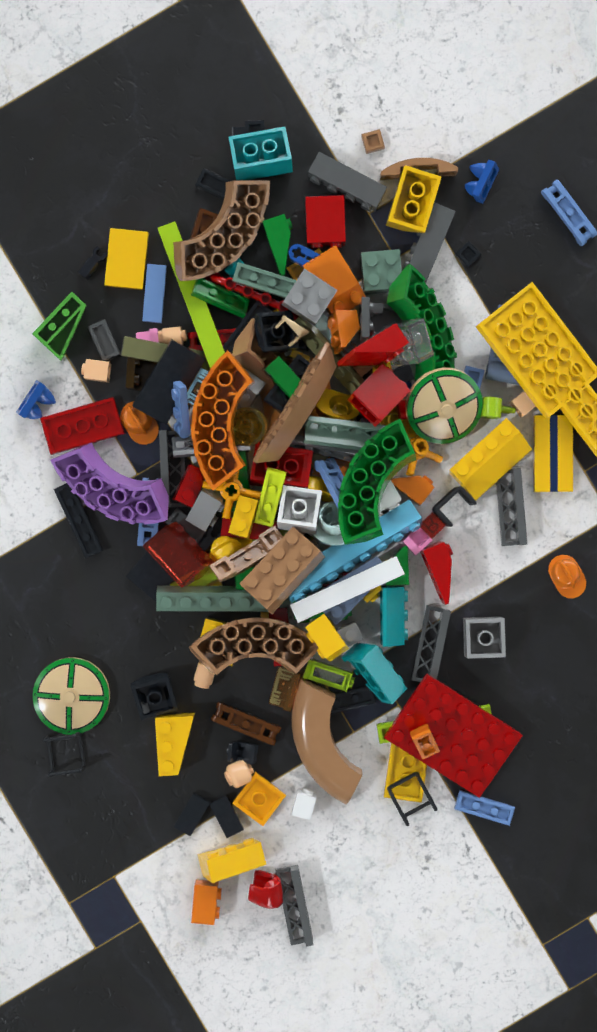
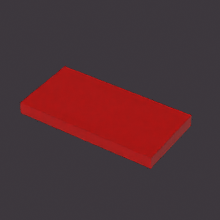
M114 397L40 418L50 455L125 434Z

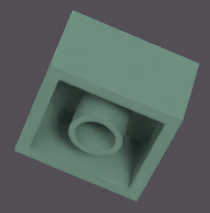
M400 249L361 252L360 261L364 294L388 293L390 285L402 272Z

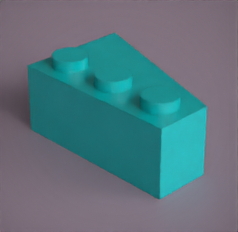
M356 643L341 657L344 662L349 661L355 667L353 672L356 675L361 674L367 680L365 685L383 703L393 704L407 689L403 683V678L394 671L393 664L384 657L383 650L378 645Z

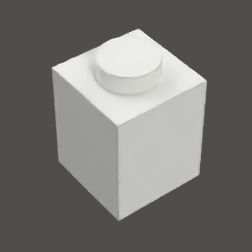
M307 788L297 790L292 808V816L311 820L316 801V794L313 793V790Z

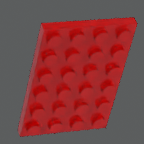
M426 673L394 720L392 726L384 735V738L480 798L523 735ZM427 724L440 752L422 759L410 735V731Z

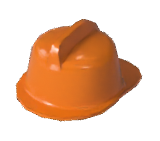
M134 401L127 403L120 415L124 428L134 442L142 445L152 443L159 433L157 421L153 417L132 406Z
M559 555L551 560L548 572L558 592L566 598L579 597L586 588V579L575 559L568 555Z

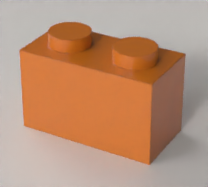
M196 879L191 923L214 925L215 919H219L220 907H217V900H221L222 888H218L219 881L211 883L208 880Z

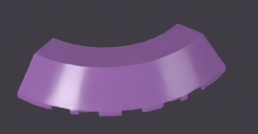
M92 442L50 460L61 480L66 481L71 487V492L74 495L77 494L84 500V504L94 511L98 510L106 514V517L110 519L126 521L129 524H155L168 520L169 495L162 479L141 481L121 475L104 462L95 450Z

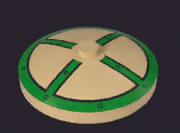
M438 368L425 373L413 384L410 389L411 391L407 395L405 405L407 420L418 436L431 443L448 444L462 439L474 429L481 417L483 399L478 385L468 374L455 368Z
M68 657L51 663L40 673L33 688V705L38 717L47 727L62 734L72 735L76 732L83 733L92 729L102 720L110 703V688L105 675L96 665L82 658Z

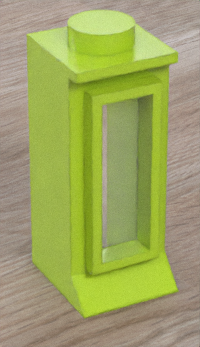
M312 658L308 661L303 673L304 679H309L347 692L348 688H352L355 680L352 677L353 673L351 671Z

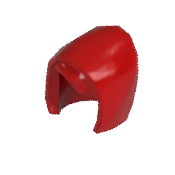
M255 870L253 884H250L248 901L266 909L279 908L283 903L280 878L272 873Z

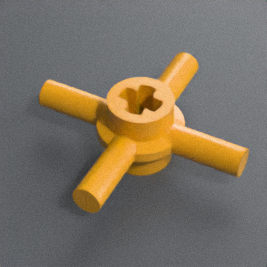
M418 435L410 439L416 455V461L408 464L406 475L413 476L417 460H421L424 457L437 463L442 462L443 457L430 451L426 440Z
M239 471L215 489L220 491L221 496L226 500L222 518L230 519L233 501L238 500L239 495L260 499L261 491L243 488L242 483L238 480ZM204 480L202 488L211 489L206 480ZM230 485H234V489L237 492L229 494V490H226V487L230 488Z

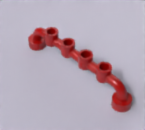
M219 273L206 276L207 281L216 285H223L228 291H237L247 299L253 298L258 300L263 306H272L278 309V311L289 310L281 305L284 300L277 301L271 298L269 293L261 294L254 291L251 287L232 282L233 278L231 277L226 279L221 277ZM292 312L295 321L299 316Z

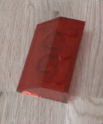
M176 521L166 525L143 545L181 588L202 578L210 569L209 565L214 563L209 554Z

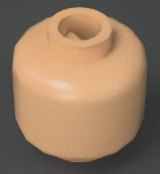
M238 760L226 767L224 775L229 786L233 785L235 788H239L251 782V774L254 771L251 764Z

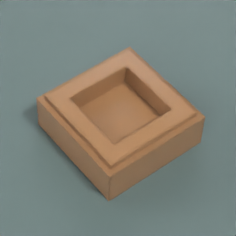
M380 129L361 134L366 154L385 149Z

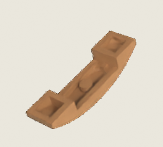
M411 158L394 163L382 170L380 180L399 179L400 171L403 170L405 165L419 170L436 169L437 175L441 177L456 176L458 167L440 159Z
M274 525L261 533L257 540L229 557H222L209 565V567L220 582L228 580L259 563L283 536Z

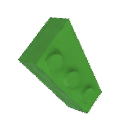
M71 292L32 335L62 361L87 305Z

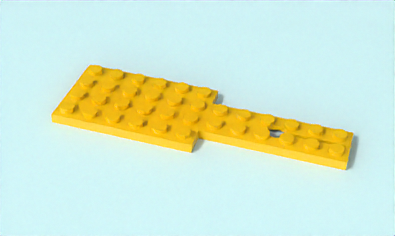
M531 282L475 327L545 419L560 409L597 457V394L589 385L597 378V366L538 288Z

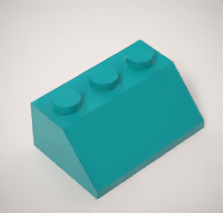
M286 127L229 136L236 181H246L293 172Z
M381 586L380 644L382 647L405 645V640H408V629H405V621H408V610H405V602H408V590H405L404 586Z

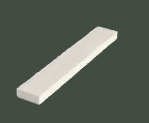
M396 556L297 601L290 606L297 622L300 623L405 574Z

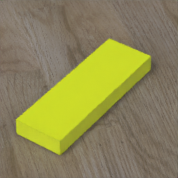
M267 468L254 523L273 527L286 476L285 471Z

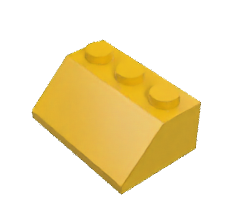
M405 165L400 175L386 226L401 231L425 233L441 176Z

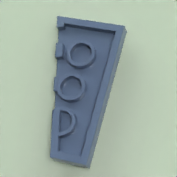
M375 556L324 589L382 563V561ZM369 591L332 607L323 613L337 625Z

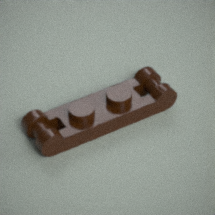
M217 703V711L212 715V721L270 745H275L277 741L275 738L277 733H280L282 727L228 706L225 703ZM224 711L230 713L228 719L222 717ZM265 728L270 730L268 736L263 734Z

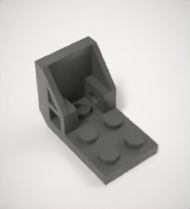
M370 297L361 298L359 304V345L397 323L405 336L403 321L388 304L370 303Z

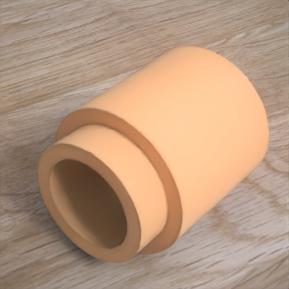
M181 326L163 328L158 331L159 343L169 344L170 340L173 339L184 345V341H187L186 330H182Z
M200 661L195 672L194 685L209 689L215 674L211 673Z

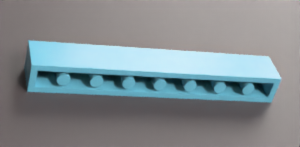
M407 500L380 517V524L384 535L367 542L335 545L324 550L322 553L325 558L288 597L290 602L293 603L294 601L297 602L304 599L305 595L309 592L319 590L322 584L327 581H334L342 572L352 570L357 563L367 561L375 552H382L390 543L400 541L408 532L417 531L422 525V517L411 501Z

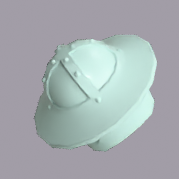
M327 502L321 505L317 532L313 534L321 543L330 546L344 544L338 521V508L335 502Z

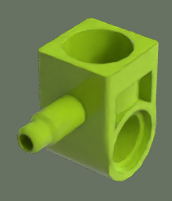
M482 398L483 408L480 418L497 420L501 418V413L514 414L516 412L515 407L502 406V398Z

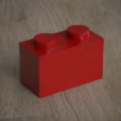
M192 464L187 466L172 500L189 508L193 507L205 480L200 468Z

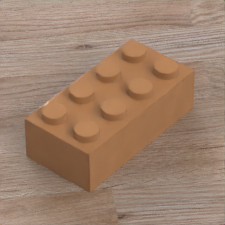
M292 527L240 582V585L267 611L273 614L325 556L321 550L296 528Z

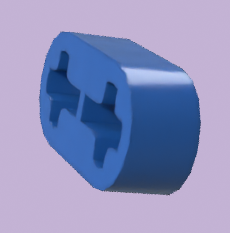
M294 244L289 249L290 260L300 266L309 262L307 258L312 260L320 255L300 244ZM298 249H300L301 254L304 255L305 258L301 256L294 258V253L292 251H297Z

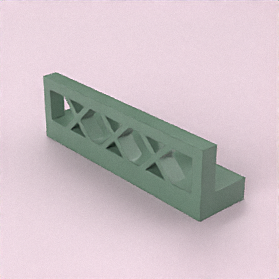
M240 262L237 264L232 282L286 298L297 281Z
M309 415L305 423L303 443L360 450L368 439L370 440L378 433L377 431L386 425L378 424L375 427L371 423Z

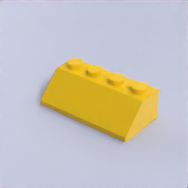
M505 418L449 470V474L476 501L525 457L532 448L521 432Z

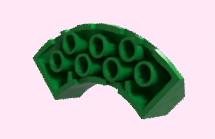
M409 264L390 285L386 304L398 314L409 333L415 355L414 381H417L422 375L431 370L455 368L454 358H457V353L451 342L454 340L451 327L447 326L444 318L446 312L442 303L437 302L434 294L435 291L426 285L424 276Z
M401 419L386 425L370 440L368 439L365 445L352 458L349 468L343 477L338 502V521L345 545L367 542L384 535L379 513L384 490L398 471L409 463L416 461L414 449Z

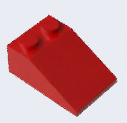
M397 323L351 350L337 362V365L368 366L379 365L383 361L387 364L404 352L403 347L409 342Z
M260 442L255 443L254 456L261 444ZM288 447L278 461L253 462L250 485L263 487L267 468L270 467L286 472L283 485L308 489L313 450Z
M439 541L425 547L420 553L441 603L447 605L450 598L452 568L450 555H453L449 544Z

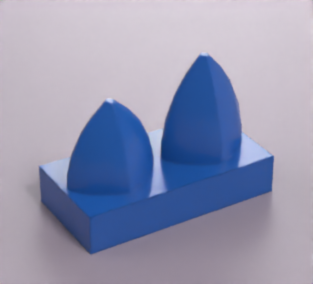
M488 160L487 163L470 165L471 172L479 178V181H471L464 185L466 191L474 197L476 202L482 204L499 171L496 162Z
M36 380L16 413L23 418H42L41 409L35 402L51 405L56 403L55 398L44 384Z

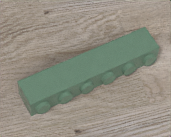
M157 586L156 611H267L246 590H236V586Z

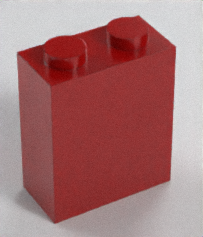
M344 195L305 197L307 247L317 250L318 248L322 249V246H330L332 248L336 245L338 249L342 248L346 243Z
M382 363L347 400L376 427L411 390L404 381L394 374L391 368Z

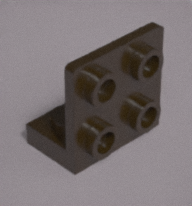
M128 357L126 388L141 391L157 363Z

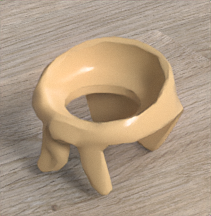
M283 315L282 320L275 326L277 329L286 322L298 335L288 344L290 347L296 344L301 337L309 333L307 329L287 318L286 315Z

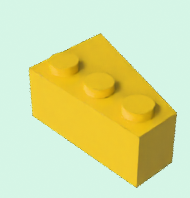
M195 713L156 716L159 776L179 774Z
M254 838L246 839L243 843L231 844L224 848L197 854L202 875L211 883L267 865L261 842L256 839L254 840Z

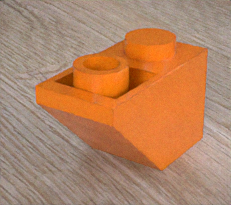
M335 310L328 318L327 324L331 331V346L334 348V354H339L360 329L357 310Z

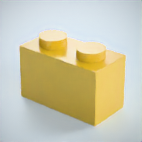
M239 495L228 533L249 539L259 504L258 500Z
M325 614L305 627L308 631L306 636L312 644L314 642L319 648L316 651L322 659L326 658L331 662L349 649Z

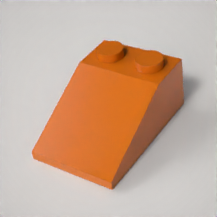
M336 245L302 265L303 268L337 289L336 294L326 308L329 315L335 310H351L360 304L362 297H366Z

